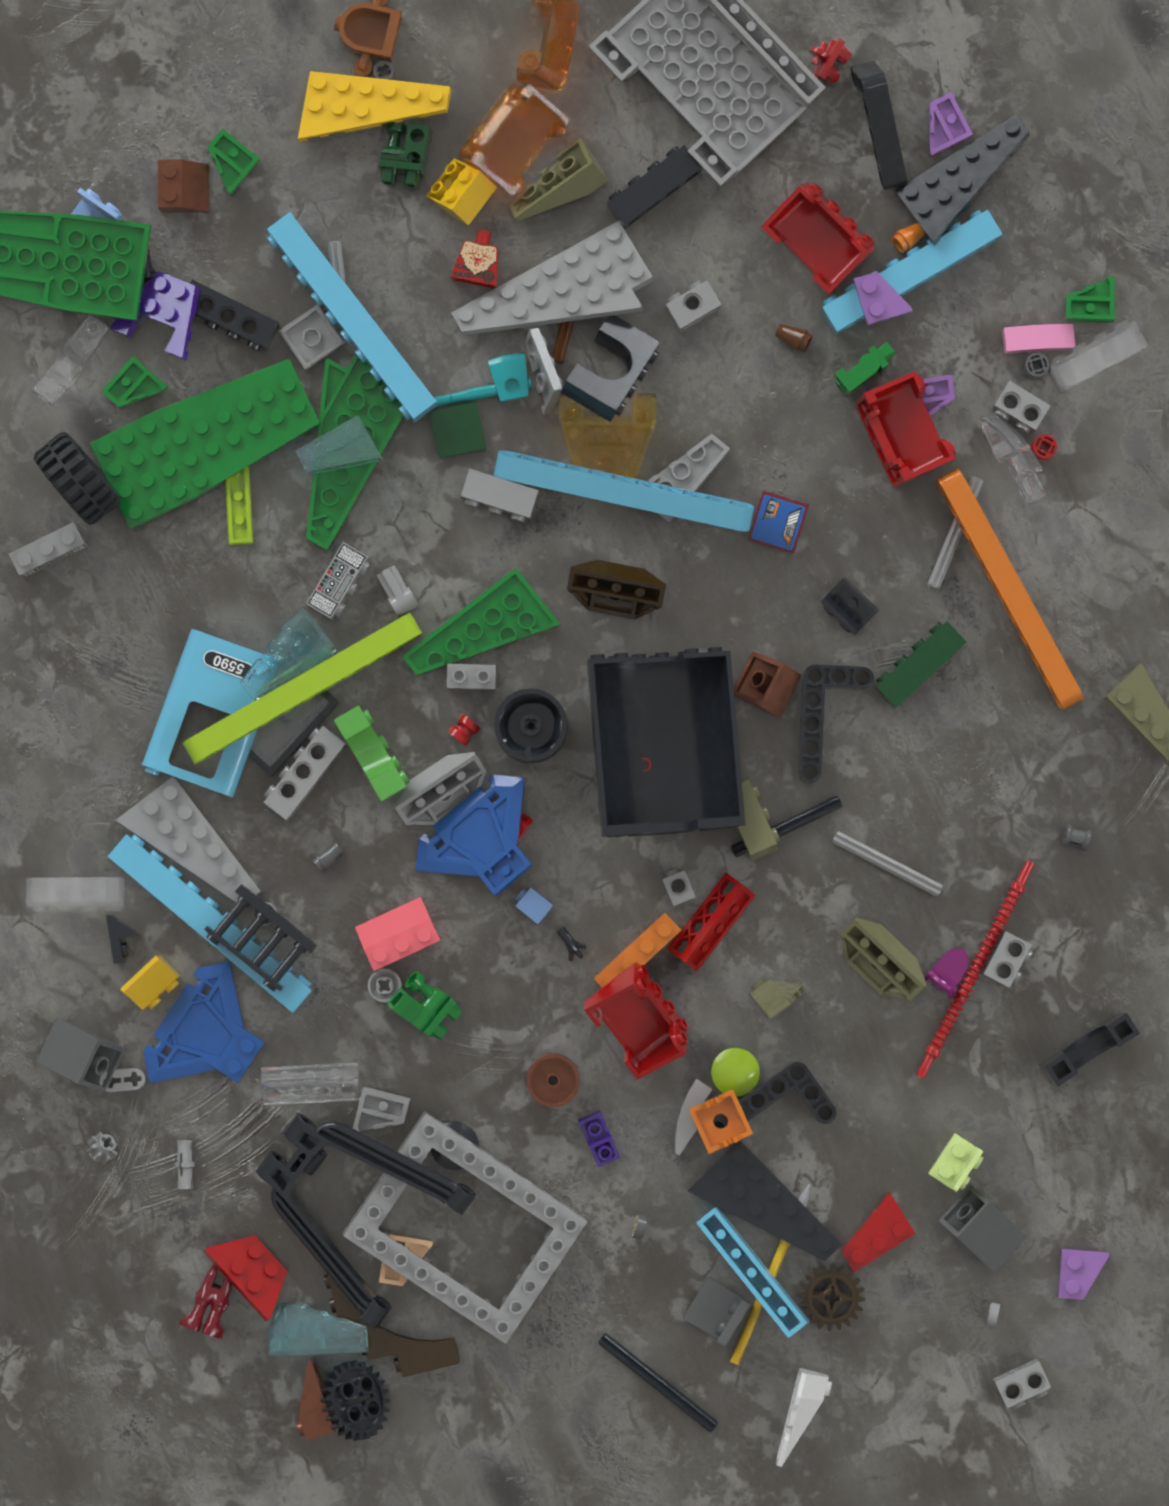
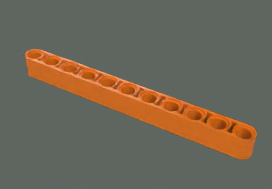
M956 468L936 479L939 490L1055 702L1063 711L1081 701L1084 697L963 474Z

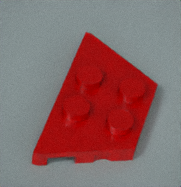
M254 1235L208 1247L203 1251L265 1321L269 1320L288 1271L264 1244Z

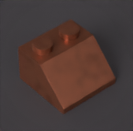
M182 159L158 160V209L160 212L209 213V164Z
M752 651L734 685V696L780 718L801 674L781 662Z

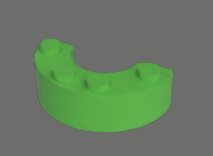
M358 705L334 720L381 802L407 788V784L410 781L403 770L398 771L401 765L395 755L390 757L386 751L390 746L384 736L378 737L371 726L374 720L368 710L362 711Z

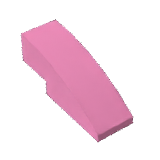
M1073 324L1005 327L1002 330L1004 354L1035 353L1076 348Z

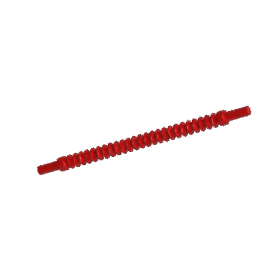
M1027 860L1016 882H1012L1010 886L1011 892H1007L1009 896L1004 898L1005 904H1001L1002 909L997 911L999 913L998 917H994L995 923H991L992 929H988L989 934L985 935L986 940L981 942L983 946L978 948L980 952L975 953L977 958L972 959L973 965H969L970 971L966 972L967 977L962 978L964 983L959 984L961 989L957 990V996H953L954 1002H950L951 1008L946 1009L948 1014L943 1015L945 1020L940 1021L942 1025L937 1027L939 1031L934 1033L935 1039L930 1040L932 1044L928 1045L925 1050L927 1054L916 1073L918 1077L925 1079L935 1058H939L941 1054L940 1048H944L943 1042L947 1041L946 1036L951 1035L949 1030L954 1029L952 1024L957 1023L955 1019L960 1017L959 1011H963L962 1005L967 1004L965 999L970 998L968 993L973 992L971 988L976 986L974 982L979 980L978 974H982L981 968L986 967L984 962L989 961L987 957L992 955L990 951L995 949L994 943H998L997 937L1002 936L1000 932L1005 930L1003 926L1008 924L1006 920L1011 918L1009 914L1014 912L1013 907L1017 906L1016 901L1021 899L1019 895L1024 894L1026 890L1025 884L1035 866L1034 863Z

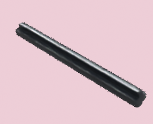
M607 1333L602 1335L598 1341L600 1346L707 1431L712 1432L718 1424L717 1420Z

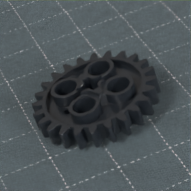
M357 1360L334 1366V1371L327 1373L329 1379L323 1380L327 1388L321 1389V1392L326 1395L325 1398L320 1399V1402L326 1403V1407L322 1409V1412H328L329 1414L325 1419L326 1422L332 1420L331 1429L339 1428L338 1436L345 1435V1440L353 1439V1441H359L377 1435V1430L383 1429L381 1423L388 1420L384 1413L390 1412V1409L385 1407V1403L390 1402V1399L384 1396L389 1390L382 1388L385 1380L379 1381L380 1373H372L373 1366L366 1367L365 1362L358 1363ZM368 1394L371 1396L370 1399L344 1407L340 1406V1403Z

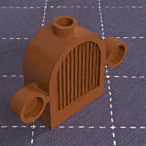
M370 0L371 4L358 3L349 7L341 17H336L334 31L340 32L342 42L350 52L360 56L353 65L357 76L369 77L372 74L373 65L369 60L370 58L392 63L402 13L400 10L386 8L385 6L389 0Z

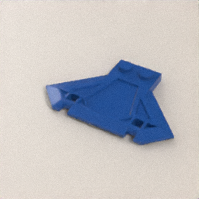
M493 775L488 779L491 785L490 788L484 792L481 787H478L433 826L437 832L430 838L425 833L419 838L415 871L480 877L495 896H498L533 866L518 846L525 777ZM498 794L500 798L493 803L491 799ZM443 840L445 844L438 849L437 845Z
M230 961L197 968L193 974L199 979L196 985L193 987L187 983L153 1035L159 1040L154 1048L147 1045L143 1051L150 1083L216 1069L239 1083L265 1043L243 1026ZM206 985L212 987L208 995L202 993ZM167 1046L172 1048L168 1056L163 1054Z

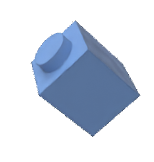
M531 887L528 891L523 889L515 898L518 902L516 907L537 924L542 921L553 907L551 903Z

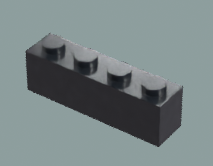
M685 145L680 148L677 146L672 148L666 154L667 158L661 163L655 161L647 168L648 172L642 177L639 175L635 176L628 182L629 187L622 192L619 189L609 197L610 201L607 203V207L615 218L620 221L624 229L628 228L701 173L702 167L687 152L688 149Z

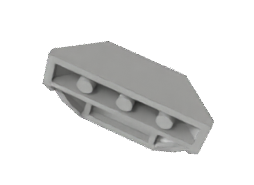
M475 752L447 755L409 780L410 783L407 784V788L402 790L393 806L406 825H435L478 787H481L487 770Z

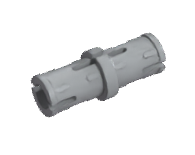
M177 1140L178 1156L177 1162H175V1167H178L177 1189H193L192 1167H195V1162H192V1140Z

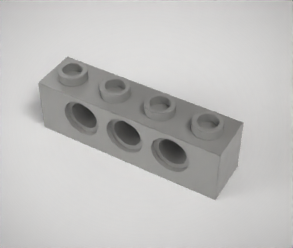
M324 726L321 729L317 727L308 737L311 742L306 748L301 747L293 757L296 760L291 767L286 766L278 776L281 780L277 786L271 785L264 794L266 800L263 803L287 821H289L347 746L345 742ZM317 746H321L325 750L324 757L319 760L312 757V750ZM302 765H306L310 769V774L305 779H301L297 775V770ZM291 784L295 788V794L291 798H285L282 794L285 785Z

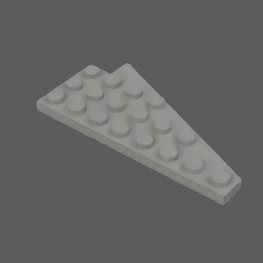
M617 221L451 312L464 336L641 312L643 307L634 291L653 282L654 279L620 221Z

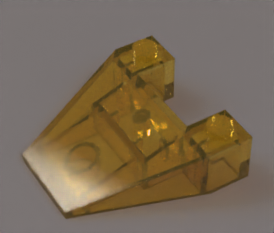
M561 393L559 422L573 465L636 479L656 425V394L634 393L632 397V417L614 416L612 421L609 422L601 416H585L584 406Z

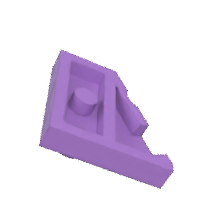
M952 374L923 379L926 388L923 390L924 394L921 397L930 416L956 399Z
M1061 1248L1058 1298L1083 1300L1107 1261L1109 1253Z

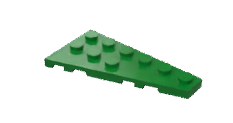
M515 568L410 649L402 658L418 676L444 667L447 664L461 661L560 626L561 624L518 569Z

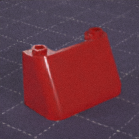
M916 371L865 392L856 400V408L887 477L895 488L956 459V451L953 444L945 439H940L921 396H923V390L926 386L923 378L918 376Z

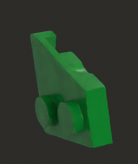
M1109 276L1102 282L1095 285L1093 283L1081 291H1075L1066 295L1065 321L1114 322L1115 276Z

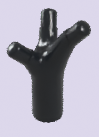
M565 927L561 928L557 933L567 946L568 960L573 961L574 953L580 959L583 958L579 948L585 949L586 944L576 941Z

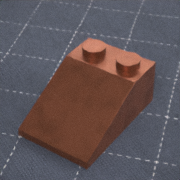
M315 1356L311 1357L306 1364L299 1420L296 1423L300 1436H305L306 1441L333 1433L336 1430L331 1429L332 1420L327 1422L325 1420L329 1415L328 1412H322V1409L326 1407V1403L320 1402V1399L325 1398L326 1395L321 1392V1389H324L325 1386Z

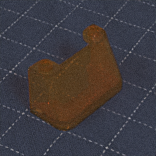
M533 0V3L541 7L542 17H546L540 51L528 50L520 55L516 71L517 84L558 91L567 82L580 5L578 0Z
M515 81L506 88L460 149L458 157L469 166L481 171L505 193L513 196L518 194L524 187V176L521 174L549 137H561L566 132L570 119L530 84Z

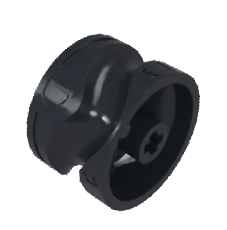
M532 688L522 689L509 695L499 706L494 722L495 734L501 748L511 758L523 763H540L553 757L564 744L567 736L566 714L560 702L546 691ZM533 723L535 725L534 729H528V724Z

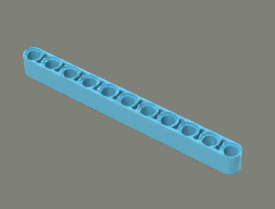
M502 450L498 451L494 476L504 480L737 531L750 530L754 506L745 502Z

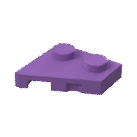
M952 92L929 104V154L932 157L973 136Z
M878 272L854 278L853 281L867 326L912 313V307Z

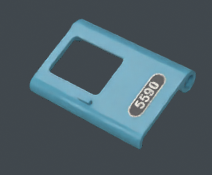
M191 629L142 765L146 766L145 771L157 776L160 772L233 797L257 730L224 748L216 773L211 779L170 765L169 758L190 702L194 701L222 712L233 714L272 691L282 661Z

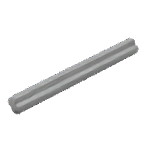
M972 476L968 485L977 499L983 480ZM955 518L928 581V586L933 589H940L963 533Z
M836 832L832 839L835 845L934 896H938L943 888L938 882L841 832Z

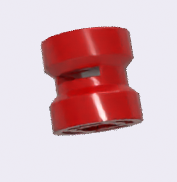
M1047 434L1038 436L1030 447L1032 456L1039 461L1050 459L1057 450V442L1052 436Z
M463 713L458 718L456 726H452L447 732L466 747L470 742V737L477 734L481 728Z

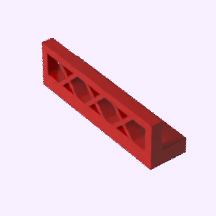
M725 873L667 949L697 972L756 895L728 873ZM729 882L733 883L735 886L732 890L723 895V890ZM718 902V908L715 912L709 913L710 906ZM703 922L701 930L694 933L696 924ZM688 941V946L682 954L678 952L677 949L682 942Z

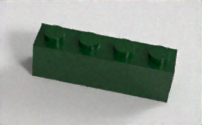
M948 621L943 625L938 622L929 630L932 635L926 641L921 638L911 647L914 652L910 656L906 657L903 654L894 663L897 668L890 674L885 671L876 680L879 684L875 689L894 709L967 642Z

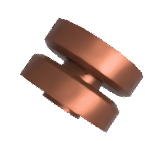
M558 1053L545 1054L537 1058L530 1066L527 1074V1088L531 1097L539 1104L549 1108L561 1107L569 1103L577 1094L580 1085L579 1072L575 1063L568 1057ZM556 1076L558 1083L551 1085L548 1082L549 1077Z

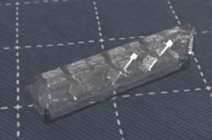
M358 1062L261 1068L263 1105L360 1100ZM354 1086V1092L345 1093L341 1091L343 1087ZM319 1088H326L329 1092L327 1094H320L317 1090ZM295 1089L305 1091L303 1095H295L292 1092ZM277 1090L281 1093L279 1096L268 1097L267 1091Z

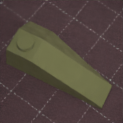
M581 137L560 151L556 156L558 160L550 169L545 167L540 172L541 178L535 184H529L509 205L517 221L587 196L608 181L603 169Z
M761 979L751 986L753 991L749 994L765 1017L771 1019L793 1003L806 988L804 985L769 979L764 982Z

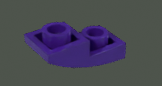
M600 1110L578 1119L598 1168L620 1158Z

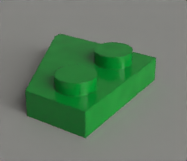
M223 128L208 145L209 152L227 192L232 195L259 163L260 158Z
M132 356L101 392L117 407L123 408L168 389V386Z

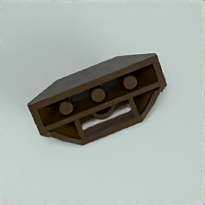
M594 560L571 566L567 590L588 611L630 619H637L655 609L662 608L666 589L664 582L644 568L602 560Z

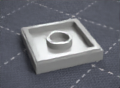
M315 305L279 330V333L305 371L345 345L343 339L318 305Z

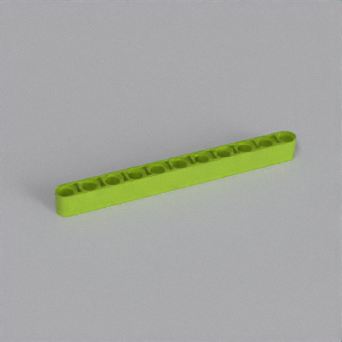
M408 613L192 736L182 744L193 763L198 764L415 640L423 633L412 614Z

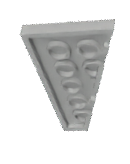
M174 776L116 819L124 827L236 903L239 895L235 891L241 884L246 886L255 895L261 892Z

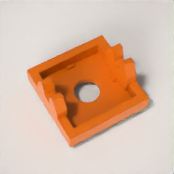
M733 1089L689 1108V1112L708 1154L753 1134ZM718 1114H724L728 1119V1124L724 1128H717L713 1123L714 1117Z

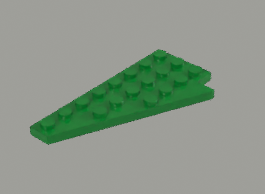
M356 354L347 368L329 358L325 360L319 415L321 424L318 426L306 539L327 551L404 417L398 409L401 407L396 399L392 401L384 391L386 388L381 380L377 382L369 372L372 369L367 361L362 363Z

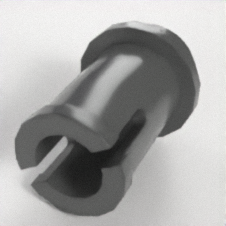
M334 842L333 845L319 856L316 854V858L312 861L321 872L324 869L327 871L328 866L343 856L344 853Z

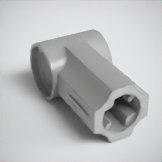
M395 566L389 567L377 575L398 617L419 606L410 588L406 587L402 580L403 578Z

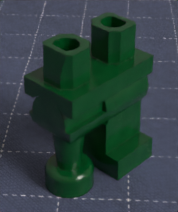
M388 122L386 131L390 134L388 145L381 150L378 164L381 170V181L384 185L393 186L395 185L397 175H405L404 186L417 188L420 177L424 178L427 154L433 131L430 125L408 123L405 147H399L400 136L405 134L406 125L401 122Z

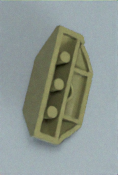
M856 917L840 933L845 961L880 995L911 1001L926 987L927 984L917 958L883 925Z

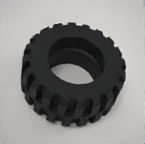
M59 433L35 453L33 459L63 499L88 525L96 524L120 504L121 497L68 433Z

